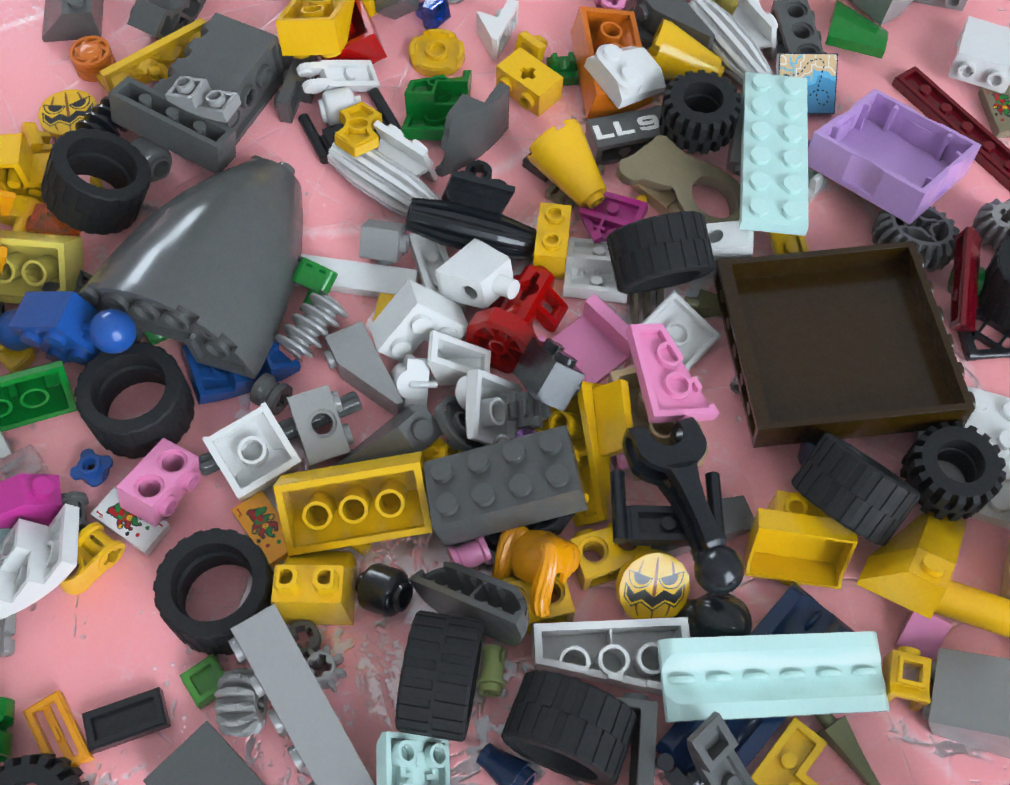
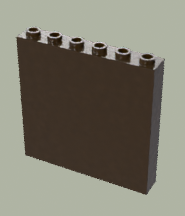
M913 241L717 261L713 282L753 448L818 442L824 433H831L840 439L925 431L932 425L936 427L939 423L946 421L950 426L954 421L962 422L964 427L972 412H974L976 407L974 394L968 391L964 380V367L961 362L957 361L954 353L953 337L951 334H947L943 323V310L936 304L933 296V283L930 279L927 280L923 257L921 254H918Z

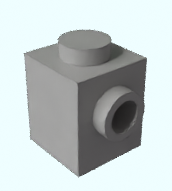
M368 219L361 225L359 257L375 259V262L381 265H392L394 262L397 263L404 253H408L410 235L406 234L405 223Z

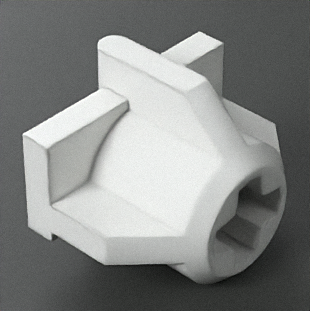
M406 354L403 362L395 365L391 371L390 377L402 397L404 408L409 404L425 405L427 408L428 388L438 387V382L433 376L429 375L428 358H415L413 354Z

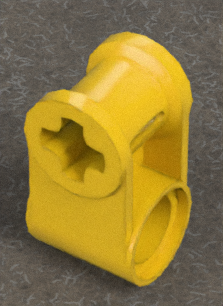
M99 522L88 524L78 534L77 566L75 567L78 570L73 576L65 578L59 584L60 588L71 595L81 594L88 590L107 569L111 568L121 559L126 549L125 544L120 540L114 541L104 532V526Z

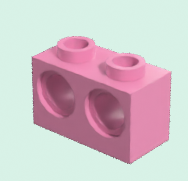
M162 438L116 486L120 508L156 527L164 517L171 516L181 498L187 492H192L199 484L201 479L199 457Z

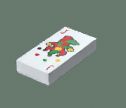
M116 487L90 513L96 521L147 556L150 555L172 529L165 520H162L154 527L120 508Z

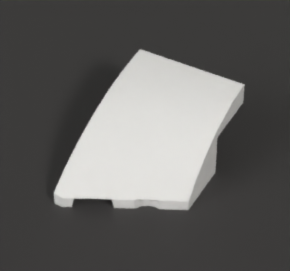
M65 503L49 526L20 518L17 520L3 540L0 550V620L25 609L55 589L77 566L80 507Z

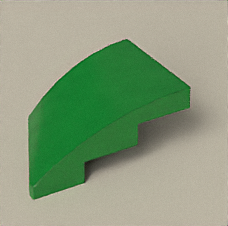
M836 0L825 45L882 59L886 50L888 31L839 0Z
M464 70L462 76L449 79L442 74L431 78L409 81L404 93L407 116L401 128L406 139L442 141L448 112L462 93L470 96L472 70Z

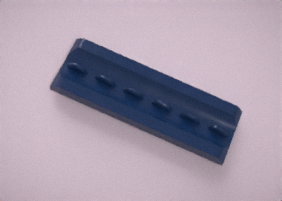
M794 582L750 635L855 631L820 605L811 595ZM787 717L724 720L739 744L734 750L745 768ZM704 721L675 722L656 745V752L659 755L663 753L670 754L674 759L673 768L678 767L681 772L685 769L688 770L698 780L700 785H704L687 747V739Z

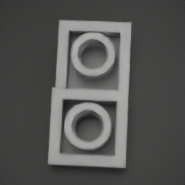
M180 76L165 94L167 101L185 111L225 123L229 121L242 103L238 93L211 90L207 79L190 76Z

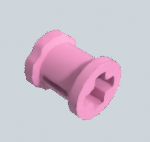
M484 537L475 538L457 547L452 545L446 547L450 562H455L468 568H473L483 563L486 565L493 563Z

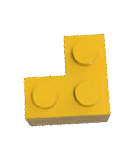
M22 133L0 134V188L4 191L16 193V195L34 197L44 203L40 189L50 152L33 154Z

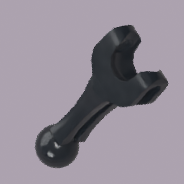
M693 417L678 419L671 430L670 439L672 445H663L655 441L644 426L627 428L623 436L622 447L630 470L640 480L657 486L675 511L690 544L693 561H695L694 576L696 581L705 591L712 594L724 595L734 591L743 580L744 563L734 549L726 546L727 537L718 526L703 492L697 464L706 452L707 441L699 424Z

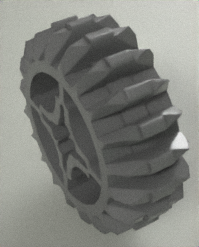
M934 206L932 208L929 207L910 225L882 209L877 214L872 225L871 234L873 235L872 242L876 245L913 241L918 254H921L923 257L924 270L933 273L936 269L942 270L945 265L954 259L955 238L959 234L960 229L954 226L955 221L953 219H947L946 213L935 210Z

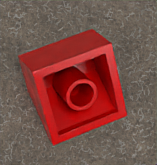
M355 0L348 41L341 54L333 58H323L321 56L322 60H371L372 64L387 57L372 18L362 0Z

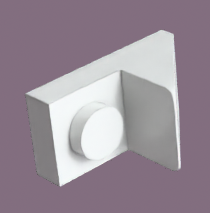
M507 0L503 9H498L496 16L480 11L476 13L477 34L493 60H498L518 24L519 1Z

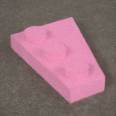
M630 324L626 334L649 423L677 422L678 419L693 417L696 421L715 420L720 414L714 403L709 404L701 392L703 386L697 377L692 378L682 363L684 357L664 325Z

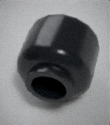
M376 563L360 573L355 583V591L362 608L385 617H392L399 612H403L408 607L413 595V586L409 581L408 575L402 570L382 563Z

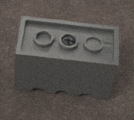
M215 13L203 25L201 38H194L186 46L185 58H178L170 65L168 79H160L152 88L166 94L180 76H190L207 79L211 90L238 93L242 102L227 123L221 122L236 130L237 145L282 86L285 68L278 36Z

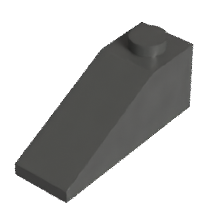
M637 0L635 14L638 20L643 22L651 32L656 33L659 24L664 18L673 22L710 51L712 50L715 34L685 0Z
M409 404L333 466L420 452L426 449L443 433L425 405Z

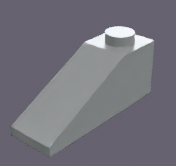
M362 321L325 336L328 349L323 351L330 370L336 368L343 381L393 416L404 409L403 400Z

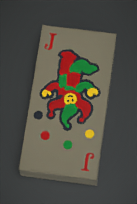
M1010 85L1005 93L981 87L978 96L996 138L1010 137Z

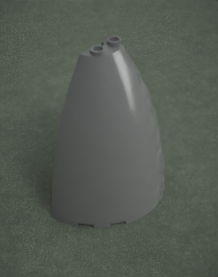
M254 155L246 162L218 172L187 188L150 214L109 255L78 295L100 312L113 308L128 313L136 324L137 335L135 341L137 343H140L144 337L143 331L186 343L196 362L256 379L273 345L274 337L279 331L295 287L292 277L299 263L297 261L298 257L301 256L302 191L299 181L294 176V168L286 162L277 163Z

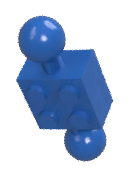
M74 291L26 292L17 309L8 310L0 316V344L12 351H24L31 347H36L46 353V359L51 362L62 359L63 365L65 362H75L85 366L101 351L109 354L122 353L133 345L137 335L136 324L128 313L113 308L100 312Z

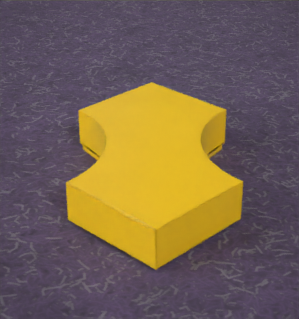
M359 102L340 110L339 121L344 127L335 133V145L353 157L360 156L379 147V137L373 130L375 128L374 123L377 120L382 123V114L364 102Z

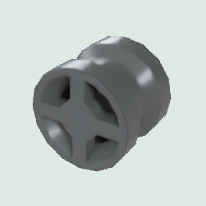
M265 373L254 383L249 399L250 402L258 406L265 402L275 416L281 413L288 405L286 399L292 396L293 389L287 383H278L276 377L272 374Z

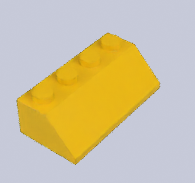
M423 452L282 474L274 484L273 489L288 556L433 533L423 466Z

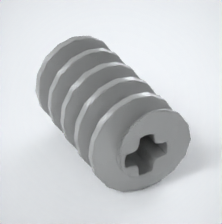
M320 289L321 295L312 293L309 296L313 306L307 303L301 305L305 316L298 313L293 314L292 319L296 326L288 323L283 326L288 336L276 334L274 337L286 351L301 362H303L300 358L302 355L311 359L314 357L309 348L311 345L321 349L322 344L318 336L325 337L330 334L326 328L328 325L335 328L340 326L335 318L336 315L344 318L348 317L345 309L334 298Z

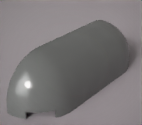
M443 562L444 567L432 570L426 574L421 569L409 578L416 592L436 612L482 620L484 623L483 635L506 645L517 646L523 640L529 624V611L525 598L516 586L455 562Z

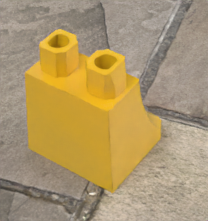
M318 551L287 556L284 564L275 565L271 604H275L286 625H292L299 620H309L315 625H354L355 583L357 580L358 564L353 554L346 551Z

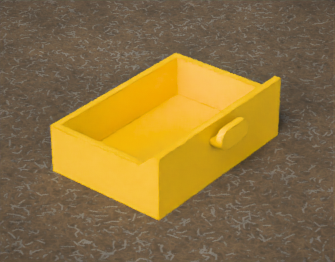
M758 508L744 549L745 576L778 580L782 584L790 586L795 582L798 586L805 584L840 590L843 575L858 543L857 534L833 518Z

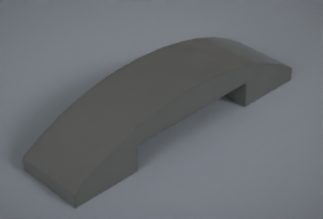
M715 711L687 739L689 754L704 785H756L734 750L739 744L720 713Z

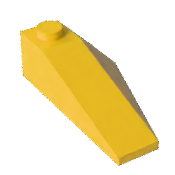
M582 381L579 392L572 397L564 412L550 406L551 417H548V420H543V428L534 430L540 432L563 425L567 427L574 446L584 493L589 494L588 510L577 512L572 518L576 527H583L609 519L610 457L606 458L599 455L593 388L604 384Z
M931 511L927 514L922 513L893 536L885 546H881L868 557L856 585L931 619L950 583L967 521L962 518L958 521H949L948 516L940 520L934 518V513Z

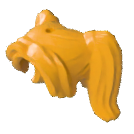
M526 526L502 531L497 543L494 569L491 576L502 580L515 575L526 583L531 584V612L539 618L548 617L552 614L550 602L555 577L560 573V582H566L572 572H575L579 566L580 551L575 543L569 542L550 531L530 530Z

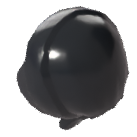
M707 593L698 599H687L683 608L673 617H688L691 637L748 636L752 630V617L746 604L730 593L724 595Z

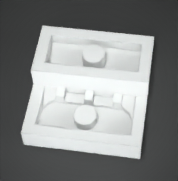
M569 237L562 296L588 299L593 294H596L602 301L627 303L628 294L617 290L607 241L594 244L592 239Z

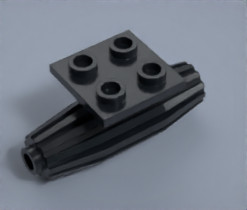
M453 170L441 196L442 200L412 197L405 223L406 230L440 245L461 250L476 238L511 259L528 260L532 254L534 255L537 233L535 228L502 214L515 193V186L508 185L500 179L488 180L477 177L469 171L458 172Z

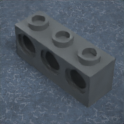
M808 0L773 1L770 13L778 23L777 54L827 53L823 51L821 33L816 29L815 14L813 10H810Z

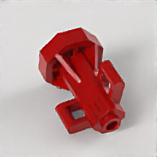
M531 264L525 266L521 274L513 276V279L518 280L520 283L517 296L514 299L500 296L488 307L489 309L476 312L468 324L466 342L491 351V368L506 374L512 373L532 337L538 339L533 328L535 318L547 331L555 332L568 310V305L553 290L554 275L543 266H533ZM545 301L553 309L551 313L543 307Z

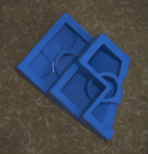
M275 340L256 379L198 363L193 358L186 344L182 345L181 355L199 405L250 393L254 383L265 373L272 374L276 377L277 382L299 372L301 364L297 359L292 361L279 350V343Z

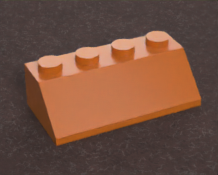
M580 6L571 29V38L586 119L635 111L652 103L653 96L618 109L584 67L587 58L594 56L601 45L614 44L619 48L627 46L642 47L634 11Z

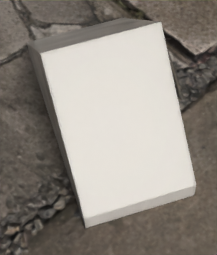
M435 330L430 332L427 364L439 386L457 385L461 377L467 376L468 370L480 369L490 373V350Z

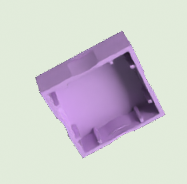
M875 88L855 102L849 111L836 116L814 132L808 147V166L910 225L967 174L981 144L941 123L923 116L910 106Z

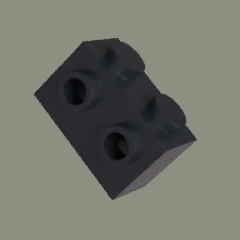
M532 337L514 368L513 374L535 400L564 412L572 397L579 392L585 374L575 365L577 360L563 352L565 348L561 344L549 338H546L545 342Z

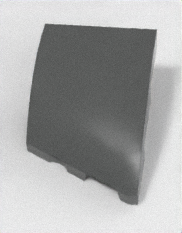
M499 82L485 102L462 93L446 117L444 135L440 149L445 151L443 160L435 169L438 176H446L451 174L453 170L457 171L467 166L470 162L481 157L503 136L509 128L510 86Z

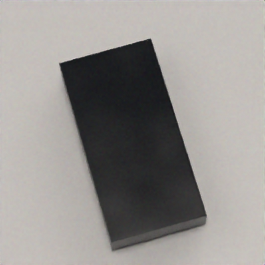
M160 687L82 713L88 749L92 754L171 727L163 690Z

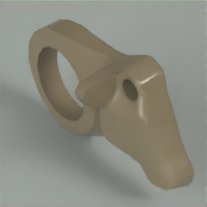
M657 135L650 143L643 146L635 154L621 159L618 164L616 175L622 183L626 185L639 184L654 191L674 190L680 211L700 212L704 215L706 224L739 221L740 184L738 181L719 167L686 154L667 136ZM695 185H706L720 192L728 203L729 216L716 218L703 212L693 199L692 187Z

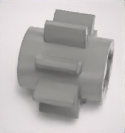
M327 644L324 646L323 651L314 652V650L309 648L307 663L321 689L330 688L336 693L337 687L335 684L338 679L347 678L346 671L337 667L344 662L343 655L339 653L332 657L330 647ZM327 664L330 671H323L322 676L318 677L315 670H321L323 665Z

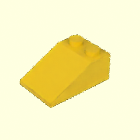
M291 0L275 20L282 56L304 59L310 55L333 58L341 54L348 41L355 0Z

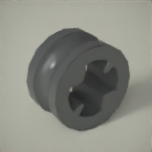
M299 620L290 625L288 629L295 642L299 640L298 633L301 631H305L307 635L310 632L314 634L309 638L310 644L307 647H302L298 643L304 658L309 657V648L314 650V652L320 649L322 638L314 623L309 620Z

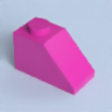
M20 473L0 481V529H12L19 518L49 526L63 506L59 475Z

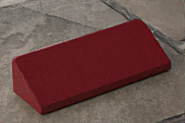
M966 227L955 238L949 322L950 330L975 331L981 236L973 227Z

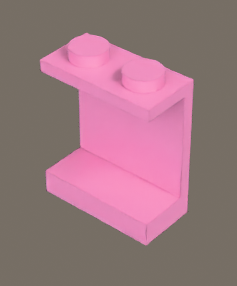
M596 294L585 300L583 315L552 338V340L565 348L563 352L577 360L575 365L585 374L582 380L585 382L599 384L609 376L611 371H615L632 358L626 334L629 325ZM541 334L538 336L539 340L545 342L546 339Z

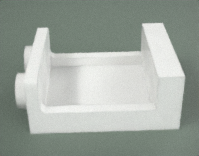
M968 16L957 39L956 46H958L948 76L999 93H1005L1010 84V28Z

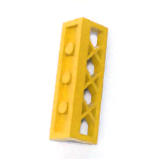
M201 17L99 71L100 74L96 76L99 84L107 94L127 76L145 85L152 81L147 74L148 66L154 65L155 62H160L169 68L178 58H185L186 46L194 38H201V30L206 21Z

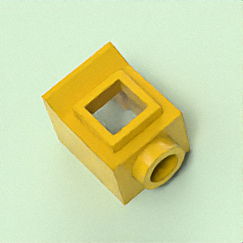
M908 646L897 647V650H892L883 658L882 665L888 702L895 697L910 700V710L919 711L923 708V705L926 706L931 703L929 690L932 659L920 656L921 651L919 649Z

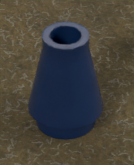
M488 743L482 749L476 760V763L488 773L497 785H533L537 778V772L531 768L532 763L505 752L491 743Z

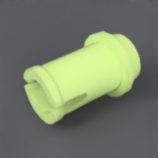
M494 644L482 647L480 678L476 679V686L479 688L480 695L499 697L502 695V690L506 688V682L503 680L505 647L501 648L500 645Z

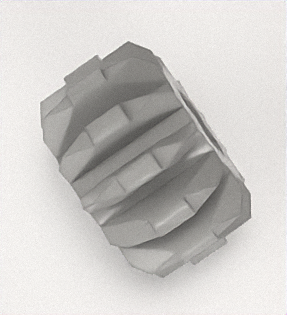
M996 198L990 203H985L973 220L972 227L976 229L983 239L982 246L989 244L994 252L1010 236V199L1001 202Z
M235 668L233 671H225L217 682L218 690L214 693L216 698L214 709H216L217 714L215 721L223 735L237 736V738L250 737V735L259 734L266 723V713L269 711L267 707L268 697L265 694L259 698L247 677L254 673L252 669Z

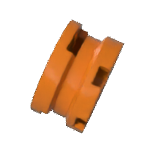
M91 35L79 38L69 48V57L78 76L84 81L98 82L96 76L100 74L99 71L116 63L108 41L100 36Z

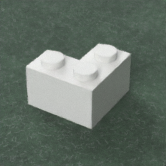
M408 279L370 325V330L377 352L403 362L405 355L412 354L424 340L429 342L431 331L435 330L461 340L467 333L468 323L460 304Z

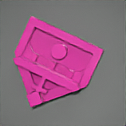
M606 191L604 194L605 199L602 203L592 209L582 207L578 213L595 244L606 242L607 236L617 228L644 219L648 212V203Z

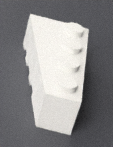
M688 617L535 623L531 629L533 669L560 673L569 677L663 696L657 641L668 638H690Z

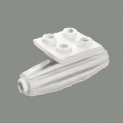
M693 0L689 2L690 7L715 34L711 51L722 59L721 65L725 67L724 71L741 86H743L745 72L774 75L763 53L771 62L776 59L778 23L771 13L767 14L761 8L759 0H738V7L733 15L713 0Z
M378 120L374 123V127L380 136L378 150L373 149L360 156L353 157L333 142L328 151V162L347 181L396 214L407 217L412 197L442 200L418 178L424 175L433 182H436L438 179L433 167L435 164L427 154L428 149L416 139H413L412 142L406 139L402 131L393 124L386 126Z

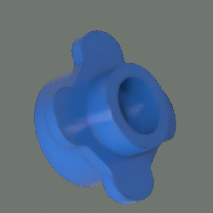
M85 449L80 454L81 459L78 464L70 470V476L73 480L81 479L91 487H97L108 478L109 469L113 466V460L109 455L100 456L95 454L93 449ZM91 465L95 466L92 470H89Z

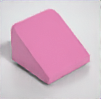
M910 611L905 618L894 646H908L919 649L921 651L920 656L933 660L951 624L935 615L928 619L916 612Z

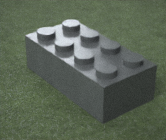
M566 425L423 462L432 528L444 546L588 510L574 446Z

